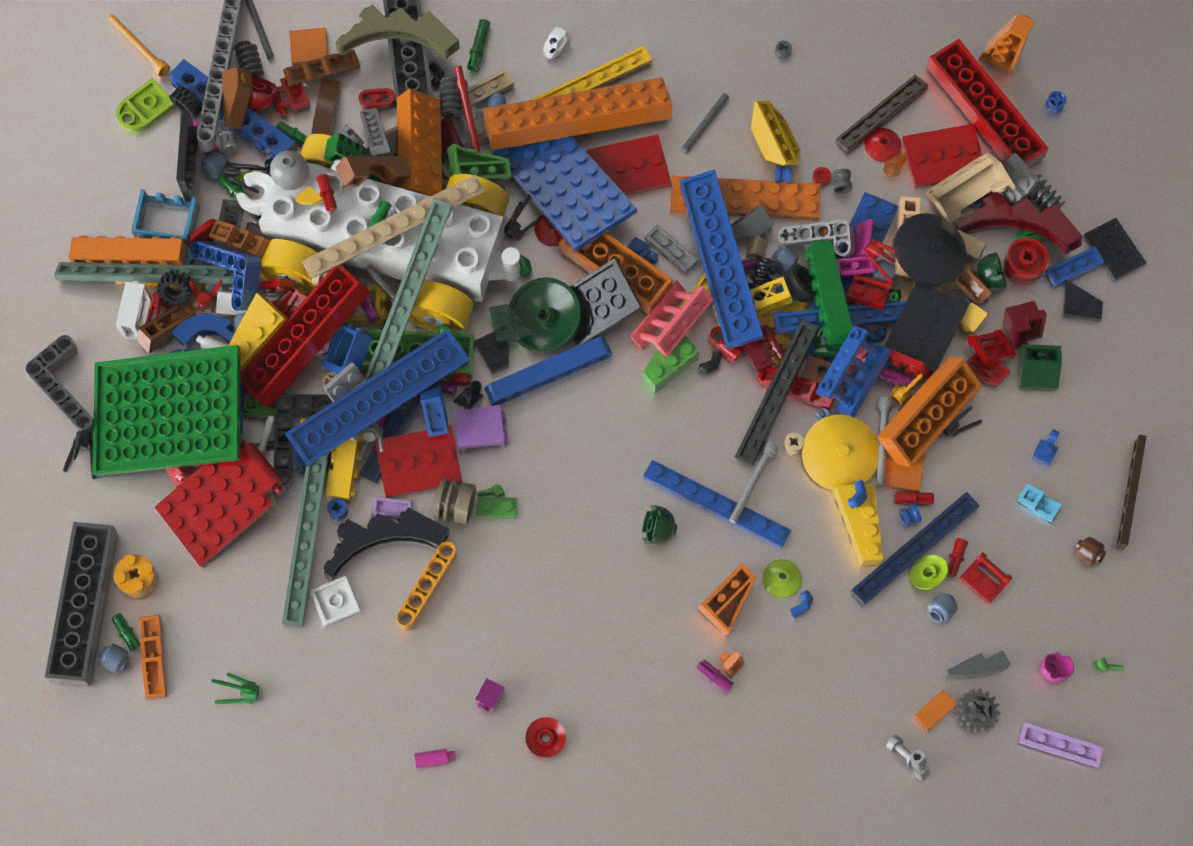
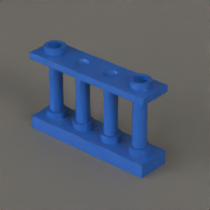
M853 326L815 392L828 399H831L833 396L840 402L837 410L853 418L856 416L892 353L887 347L876 343L874 345L870 344L866 340L869 331L857 326ZM861 346L869 352L864 362L856 357ZM851 363L859 368L854 379L846 373ZM842 380L850 385L845 396L837 390Z

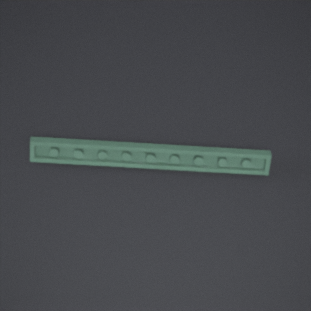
M437 198L432 200L365 376L367 380L393 363L453 205Z
M59 262L54 276L56 280L140 281L159 283L161 276L165 272L169 273L170 270H173L175 273L176 270H179V274L184 272L186 273L185 277L189 275L191 277L190 281L193 280L194 284H217L219 280H222V284L233 285L234 271L221 266Z
M329 453L307 467L306 465L282 620L284 625L303 627Z

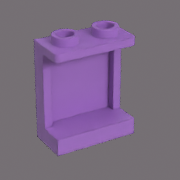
M500 405L472 408L471 410H454L459 453L467 452L466 448L501 445V448L505 447V441H508L507 429L503 430L502 423H506L505 411H501Z

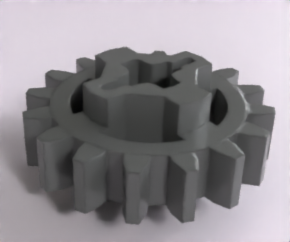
M980 688L976 693L974 689H971L969 694L965 692L962 694L963 698L958 699L957 702L960 706L955 707V710L960 711V714L956 718H962L960 725L966 724L967 731L973 728L974 733L979 732V730L984 733L987 731V728L992 729L994 727L992 723L996 724L999 721L995 716L1001 713L996 711V708L1000 705L994 704L995 696L988 697L989 691L982 694V689ZM977 708L980 709L978 714L975 712Z

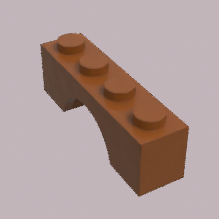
M347 155L335 167L344 187L360 186L370 176L369 174L379 177L385 184L391 186H401L412 176L403 156Z

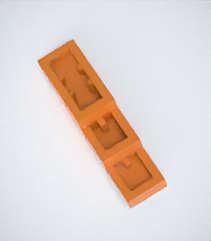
M160 614L139 617L141 665L145 698L166 696V677Z

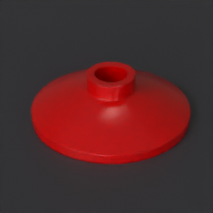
M879 128L865 139V150L876 161H892L901 151V140L890 129Z
M542 214L539 217L540 222L534 228L537 239L547 246H559V242L563 237L555 228L550 227L551 223Z
M542 717L529 725L525 740L528 749L534 755L541 758H550L557 755L563 749L566 742V733L560 722L550 717ZM545 735L549 736L550 740L543 742L542 737Z

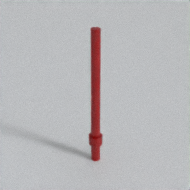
M462 65L456 66L455 72L458 81L456 85L457 89L460 90L472 148L477 152H481L467 91L468 83L464 78Z

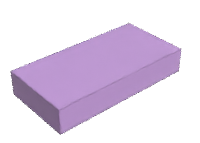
M374 496L371 516L375 517L379 513L389 519L398 520L402 511L405 512L408 507L412 509L413 501Z

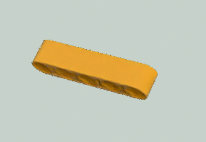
M443 542L439 545L398 612L397 621L402 630L409 631L415 627L456 560L457 553L453 543ZM450 549L453 552L450 556H444L442 554L443 551ZM435 566L443 568L439 573H434L432 569ZM426 582L432 584V587L428 590L422 588V585ZM415 599L422 601V604L418 607L411 605ZM410 616L412 620L409 623L401 622L403 617Z

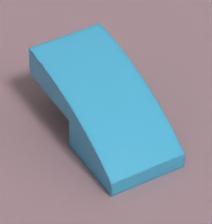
M1030 484L1026 485L1018 497L1020 503L1053 523L1062 509V504L1045 496V492Z

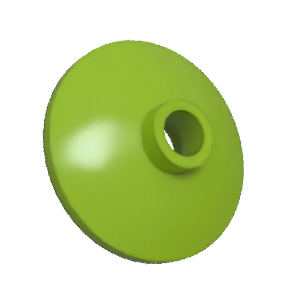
M923 556L912 565L909 573L910 580L919 589L929 590L936 588L947 578L948 565L940 556Z
M778 559L766 566L762 575V582L767 592L778 598H787L799 590L802 575L799 568L793 562ZM780 574H785V575H786V579H785V580L780 579V578H779V575H780Z

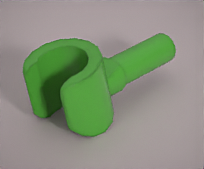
M495 484L487 490L476 491L477 496L492 493L495 497L505 495L503 488L499 484Z
M1106 658L1094 661L1096 670L1099 672L1108 669L1124 670L1123 665L1107 664Z

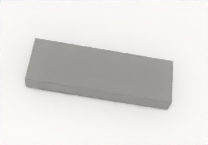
M658 224L644 237L650 245L685 275L699 261Z

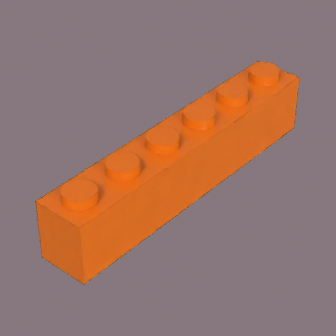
M81 235L79 237H72L69 259L71 262L185 265L187 246L178 237L162 239L161 237L143 238L140 236L133 238L97 236V238H90Z

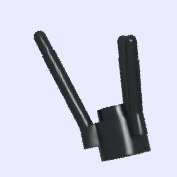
M226 161L223 176L228 177L227 181L234 182L258 194L259 190L252 186H247L245 183L235 179V177H239L240 169L266 171V167Z
M527 195L523 203L521 201L518 203L504 227V233L511 239H515L516 236L521 238L525 232L540 222V218H537L520 230L522 226L516 221L531 195Z
M969 406L951 421L943 430V433L947 437L951 435L955 437L959 433L981 424L982 420L958 429L960 426L958 421L973 409V406Z
M77 431L63 467V472H66L72 457L73 460H76L79 450H87L89 447L92 479L96 478V476L92 475L93 440H91V433Z

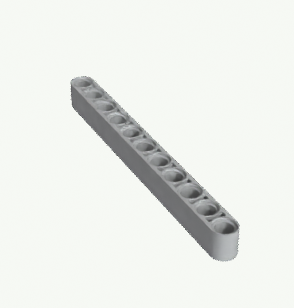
M224 0L197 130L198 148L203 152L212 151L215 146L223 106L222 72L229 70L231 66L243 0Z

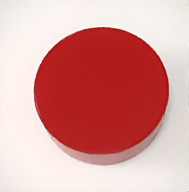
M819 167L814 170L812 180L814 183H820L821 187L826 186L830 183L831 172L825 167Z
M455 373L452 375V383H457L458 386H469L471 384V376L465 373Z

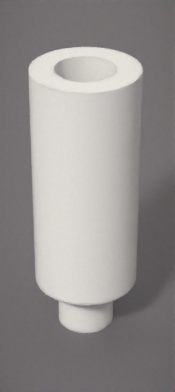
M199 335L196 339V342L201 344L203 349L228 346L208 335L205 337Z

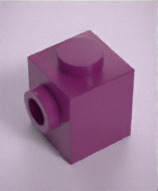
M486 678L475 698V702L478 704L477 707L487 713L489 710L494 712L505 692V687Z

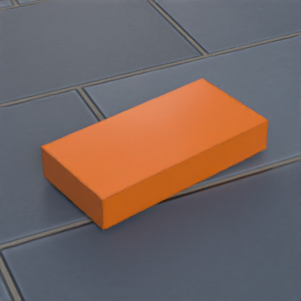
M942 690L913 717L926 731H929L957 703Z

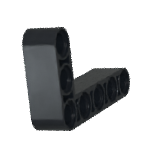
M282 394L276 399L273 468L280 477L285 476L288 478L281 485L284 491L292 486V444L289 441L287 445L282 446L279 444V441L288 439L285 433L294 428L295 416L311 417L322 410L319 407L321 403L331 404L332 400L328 395ZM284 402L290 403L288 408L280 407ZM304 402L310 404L309 407L305 409L301 408L300 405ZM282 421L290 422L286 427L280 426ZM281 458L289 459L286 464L278 463Z

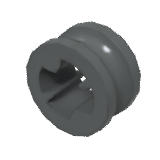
M788 41L778 42L775 54L782 59L788 58L791 55L792 45ZM781 47L787 49L786 53L779 51Z

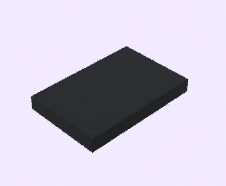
M1117 218L1092 229L1083 236L1091 248L1094 246L1097 248L1105 261L1103 267L1113 282L1146 265V261Z

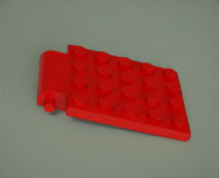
M241 441L240 461L202 465L159 502L155 509L198 565L204 567L274 506V503L268 496L273 492L278 496L284 492L281 488L284 481L253 442L247 444L245 441Z

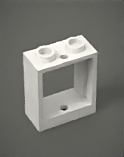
M140 281L125 283L116 325L123 338L137 340L138 328L144 325L147 319L152 298L145 284Z

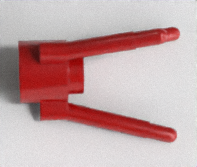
M872 239L864 249V252L867 253L866 258L871 260L885 279L892 285L894 282L874 257L878 258L882 255L894 263L895 259L883 250L886 249L894 254L895 250L879 240L875 241Z
M222 280L218 281L211 294L208 292L199 293L193 281L189 282L196 298V304L201 309V312L210 308L212 300L215 299V295L222 284Z
M157 292L153 293V300L150 301L145 324L151 320L154 309L156 318L159 317L160 311H164L166 308L167 310L171 309V306L168 305L169 302L164 303V298L160 299Z

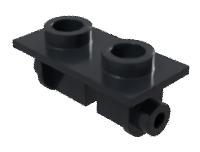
M473 381L469 388L466 387L453 400V403L462 409L471 410L484 397L480 393L482 389L481 382Z

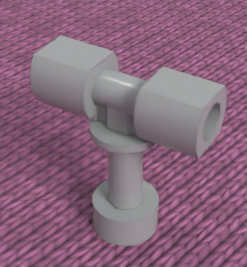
M893 735L888 740L886 747L892 752L898 751L907 759L906 764L913 766L915 777L923 781L930 774L925 754L918 749L911 753L902 745L903 740L898 735Z

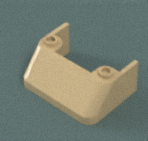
M986 153L930 188L926 195L938 214L953 225V223L959 220L962 209L990 191L1001 193L1008 188L1007 186L1012 189L1016 187L1002 163L990 153Z

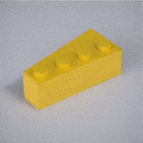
M256 293L228 345H238L241 347V373L288 319L264 295Z
M363 433L355 441L350 439L332 451L331 465L333 469H329L325 494L328 501L340 498L345 503L351 504V499L355 498L356 486H354L355 479L359 478L360 468L357 466L358 461H362V459H358L361 451V444L365 441Z
M864 484L867 499L858 508H850L848 505V499L852 498L856 493L855 485L835 486L833 494L839 505L847 532L852 540L860 567L880 566L883 561L875 484Z

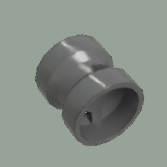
M837 169L832 173L833 180L835 181L834 191L836 193H848L853 189L852 182L850 181L851 171L849 169Z

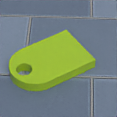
M151 78L120 102L116 110V116L124 129L131 132H139L148 128L175 106L169 99V95ZM127 116L133 117L130 122H124L123 120Z

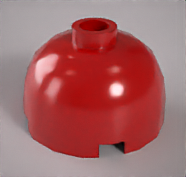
M252 77V90L247 106L253 111H260L270 107L276 98V85L273 87L271 86L272 82L269 80Z

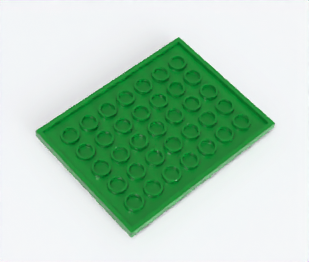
M231 345L95 362L92 475L105 476L240 461L241 347Z

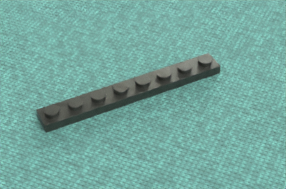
M801 320L735 455L736 459L754 466L820 330L819 326Z

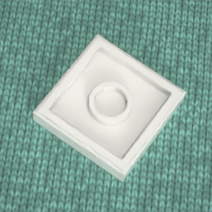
M347 575L309 590L324 627L362 612Z

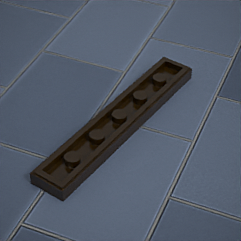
M914 75L838 136L836 143L846 152H851L926 91L928 84L917 75Z
M1139 435L1134 441L1116 545L1117 549L1124 550L1129 543L1147 438L1145 435Z

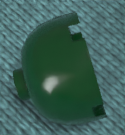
M997 252L984 256L977 265L978 271L976 274L991 291L1007 288L1005 275L1002 271L1001 261Z
M651 505L650 507L653 509L646 512L643 521L642 532H646V538H643V541L652 545L665 544L671 539L672 535L676 534L677 524L673 514L667 508Z

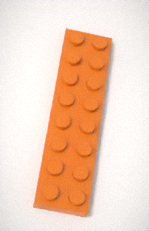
M672 175L670 212L688 213L679 181L692 176ZM718 178L729 216H743L760 204L764 207L770 218L819 220L820 183L790 182V184H786L785 182L775 183V181Z

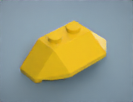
M756 101L753 108L751 130L765 160L781 165H797L800 161L801 150L786 119L773 107L770 101Z

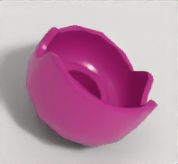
M1059 652L1047 654L1041 661V672L1051 682H1063L1074 673V664L1069 656H1061Z

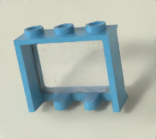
M141 189L131 231L134 237H161L162 239L178 237L189 246L188 237L193 232L197 210L200 206L196 197H192L191 202L184 201L183 197L175 195L174 199H169L159 192L156 196H149L144 189Z

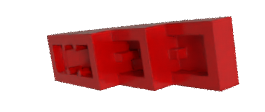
M770 366L759 372L756 382L769 387L778 368ZM798 375L788 394L791 398L816 407L825 408L829 411L835 401L833 396L831 399L815 393L819 387L817 382L799 378Z

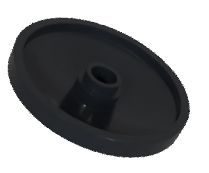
M917 214L907 219L899 227L895 235L894 250L898 263L904 272L916 282L930 287H940L951 283L962 273L967 259L966 246L959 231L946 219L935 214Z

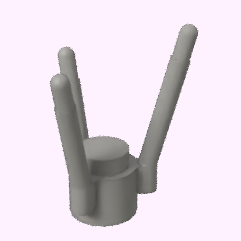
M377 423L354 435L351 439L355 441L363 433L365 441L358 456L359 460L362 459L368 443L375 441L377 438L379 440L380 452L384 451V431L380 429Z

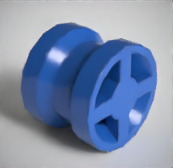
M1060 91L1051 92L1045 104L1047 111L1052 114L1060 113L1067 101L1065 94Z
M776 165L775 183L785 182L790 184L791 166L781 167Z
M340 498L330 500L327 505L330 517L335 521L345 519L348 515L345 501Z
M915 504L910 505L907 509H899V515L905 527L911 526L914 522L920 523L922 521L919 509Z

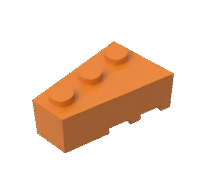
M741 563L697 608L724 635L729 634L756 576Z

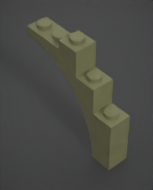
M373 4L360 12V23L353 25L349 32L341 35L335 42L337 51L342 56L355 47L381 39H402L423 44L436 51L444 59H448L460 49L459 39L430 11L425 15H420L415 22L402 8L393 11L386 18Z

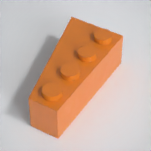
M1017 13L986 43L979 60L1012 74L1035 21L1026 15Z

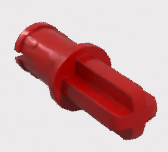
M321 174L316 177L320 188L319 195L323 198L326 211L333 212L337 210L333 195L335 191L331 188L328 174Z
M915 490L912 492L895 491L894 501L895 503L933 504L934 494L916 492Z
M957 538L954 549L949 554L950 560L947 575L949 577L957 576L961 562L964 561L963 556L968 545V541L965 539Z

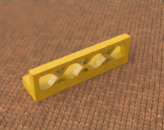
M783 277L750 290L758 317L793 304ZM782 283L784 291L778 294L773 293V287ZM763 292L766 295L763 300L757 301L754 299L756 293ZM713 304L712 307H713L714 312H715V315H716V317H717L716 310H715V307H714V304Z

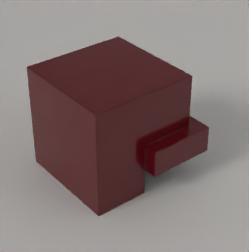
M1035 301L1005 308L1002 326L1014 349L1022 347L1023 344H1028L1027 341L1043 336L1047 314L1044 309H1038Z

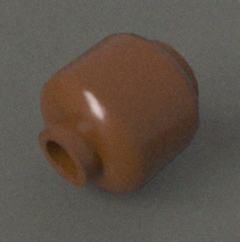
M1086 537L1084 540L1080 539L1075 546L1077 558L1090 566L1099 565L1106 555L1104 544L1092 537Z

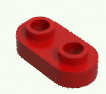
M390 88L366 89L358 97L359 103L364 109L389 108L396 101L395 93Z
M216 219L207 220L188 237V245L191 247L194 241H213L214 239L208 236Z

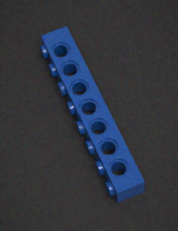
M183 59L169 74L172 81L171 84L174 88H177L179 85L188 88L203 104L205 94L201 93L206 91L208 76ZM222 106L220 121H221V120L224 121V107H223V106ZM248 106L243 123L249 122V124L242 125L241 129L228 127L233 132L236 130L240 133V136L246 142H252L258 151H264L268 154L270 159H273L278 153L283 151H297L295 141ZM260 132L263 133V134L260 135V136H256L257 133H260ZM272 143H278L275 146H270Z

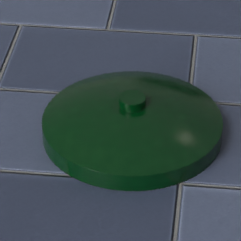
M549 277L537 278L524 284L512 297L507 313L508 327L513 338L527 350L541 354L556 352L567 346L578 333L582 322V306L575 291L563 281Z

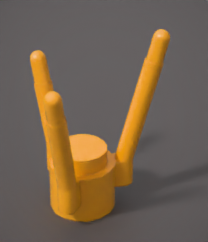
M906 368L904 374L908 375L909 371ZM919 374L907 387H900L901 385L897 384L891 390L893 392L891 394L892 399L900 406L906 405L915 395L909 396L911 394L910 389L923 377V374Z

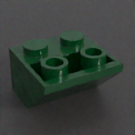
M1023 344L1018 352L1019 388L1058 390L1062 366L1061 346Z

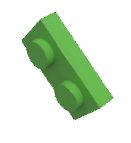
M478 496L477 517L516 519L517 498Z

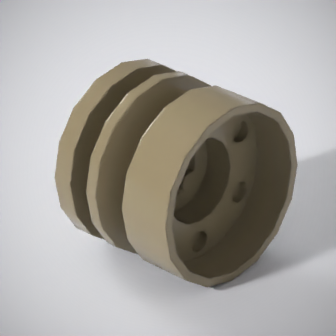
M442 478L434 498V518L439 519L444 511L443 519L447 521L450 514L454 513L455 523L467 525L474 506L476 485L463 482L460 489L456 490V480H452L449 486V479Z

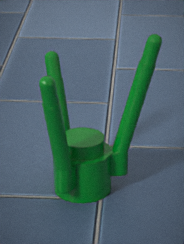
M230 673L226 674L227 677L241 682L243 685L216 679L211 680L212 683L241 690L240 696L244 697L216 700L215 704H251L252 700H257L260 686L256 685V682L245 680Z

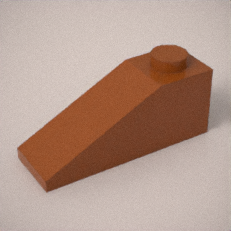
M235 67L222 72L224 126L241 129L252 90L251 70Z
M179 303L178 307L174 306L159 315L158 318H154L139 327L137 342L150 354L165 345L173 337L171 332L184 320L196 316V313L186 303L183 306Z

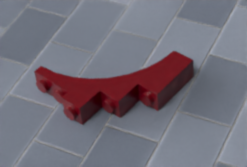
M998 192L987 195L983 199L982 208H977L973 213L966 217H961L955 222V228L966 234L998 227L1029 231L1044 237L1056 245L1065 255L1081 247L1082 235L1057 205L1050 208L1047 207L1039 213L1028 198L1017 201L1013 206H1010L1001 193Z

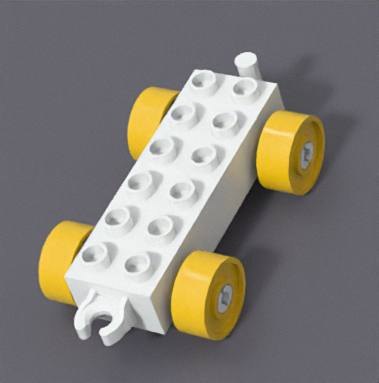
M312 134L305 139L300 154L306 159L309 166L308 180L306 179L302 187L295 190H284L276 185L268 174L251 172L244 175L245 183L249 187L255 185L263 187L265 190L263 197L254 200L245 193H238L236 196L239 205L244 210L261 215L259 226L262 235L270 240L261 258L260 276L264 280H295L294 288L292 289L300 290L306 295H309L316 286L311 283L312 279H310L302 263L303 260L369 228L372 221L371 217L375 214L380 200L392 204L387 214V219L431 197L366 179L357 187H344L339 174L331 169L333 163L324 159L327 139L332 137L325 134ZM321 174H328L331 188L335 191L333 195L337 210L333 212L326 211L324 201L317 205H302L295 200V197L309 185L319 194L320 188L316 177ZM452 175L445 189L473 175ZM479 176L477 178L484 189V193L451 209L409 319L413 324L431 332H438V327L441 324H447L453 331L464 329L465 332L474 306L472 300L482 303L489 281L503 279L514 281L520 276L519 251L514 247H509L502 254L499 252L505 236L503 218L510 200L509 195L499 185ZM424 223L343 264L361 269L369 264L378 274L402 280Z

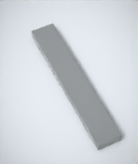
M378 108L360 111L371 156L390 152Z

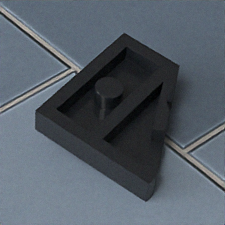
M1066 281L1062 317L1100 322L1102 320L1103 302L1072 282Z
M508 325L475 340V344L492 375L509 367Z

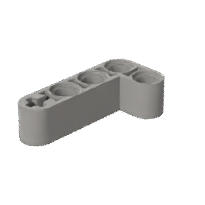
M844 220L787 226L781 228L778 232L779 241L787 246L806 245L809 242L831 240L834 241V250L839 256L850 258L855 253L854 230ZM847 226L846 233L840 234V228ZM824 228H828V234L822 237L821 231ZM806 230H810L809 237L803 239V233ZM788 233L791 234V235H793V236L788 237V240L785 239V237L788 236ZM848 244L847 252L841 253V247Z

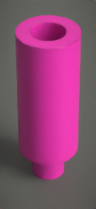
M447 748L414 753L416 768L449 763L448 760L456 759L455 751L447 752Z

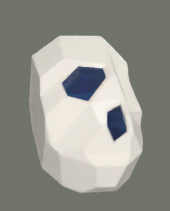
M555 27L549 34L543 49L547 59L558 58L567 48L570 42V35L565 30Z

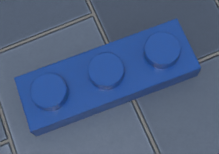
M1094 246L1047 268L1045 273L1052 285L1056 287L1103 265L1105 261Z

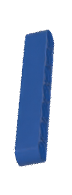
M600 336L492 382L485 387V391L492 406L501 405L611 357L613 353L605 337Z

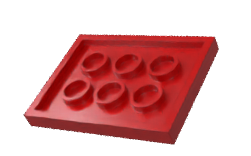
M974 124L902 136L901 139L915 189L936 185L983 155Z
M658 134L586 149L589 156L625 196L671 187L672 185Z
M452 425L448 426L447 434L429 437L427 430L383 438V452H380L379 440H375L386 498L438 488L442 478L449 479V486L452 480H456L457 484L463 483Z

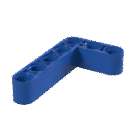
M212 241L192 242L190 252L194 258L234 271L231 305L235 311H247L254 296L259 292L261 259L257 255Z

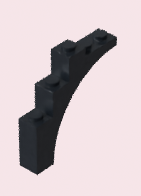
M409 507L399 515V523L377 513L375 518L372 517L369 520L368 529L347 519L337 529L338 539L342 543L336 545L333 558L324 565V575L333 581L341 569L354 557L381 544L414 542L438 549L441 543L447 541L450 536V530Z

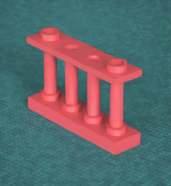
M675 280L630 337L640 349H643L648 342H652L662 355L668 357L712 303L713 298L702 286H699L693 294L687 293L679 281ZM682 300H687L682 308L677 307ZM671 313L676 314L670 322L666 321ZM659 328H664L659 336L654 335Z

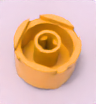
M126 555L118 562L114 570L115 583L130 598L140 599L141 597L148 596L157 587V571L152 563L142 555Z

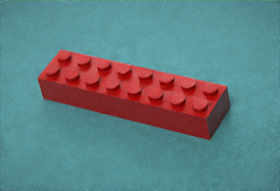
M960 39L955 40L929 57L927 69L970 122L974 124L975 128L1004 164L1015 153L1029 168L1045 158L1049 149L1048 146Z
M341 264L332 268L242 371L241 384L257 401L271 408L278 396L285 392L371 291Z

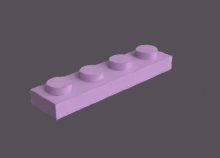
M1028 723L1023 724L1018 742L1096 768L1099 767L1104 748Z

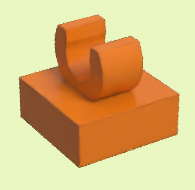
M724 651L720 656L725 673L731 678L745 664L741 654L737 651L732 655Z

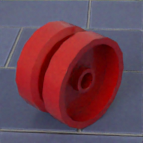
M1024 237L1013 242L1003 260L1005 276L1011 282L1022 286H1028L1037 282L1048 264L1049 254L1046 247L1040 241L1033 238Z

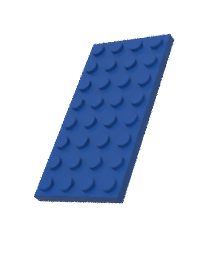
M572 136L503 148L492 152L493 155L509 159L512 180L526 196L531 195V202L575 252L638 213L634 204Z

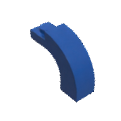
M201 314L184 320L171 333L177 342L186 349H191L199 335L202 337L206 335L216 336L229 344L235 331L229 320L218 315Z

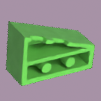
M452 144L447 148L450 177L455 174H476V176L497 183H504L511 178L510 163L507 158L477 152L475 149L463 148L457 144Z
M685 335L668 357L662 355L659 350L656 351L643 371L642 380L656 393L696 362L700 351Z

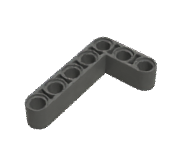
M62 335L28 362L26 372L79 431L93 434L94 421L91 415L53 376L57 369L77 353V346L72 338L68 335ZM70 344L69 348L63 349L64 345ZM56 356L53 361H48L50 357ZM40 369L37 374H33L34 370ZM53 382L51 386L45 387L46 383ZM60 395H65L62 400H57ZM77 408L75 413H69L71 409ZM85 421H90L88 426L82 427Z

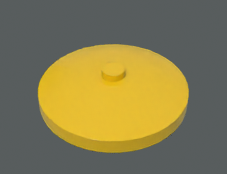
M842 414L827 416L816 422L804 438L802 447L804 467L817 484L828 490L834 491L835 486L854 485V482L863 480L865 484L878 467L879 444L877 438L864 422L855 417Z

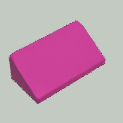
M868 219L857 225L854 240L855 253L852 257L867 255L864 249L871 241L873 219Z
M866 256L836 259L840 277L876 273L875 265Z

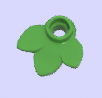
M250 394L249 399L243 404V413L247 417L256 416L260 419H267L268 415L274 417L276 402L271 408H268Z

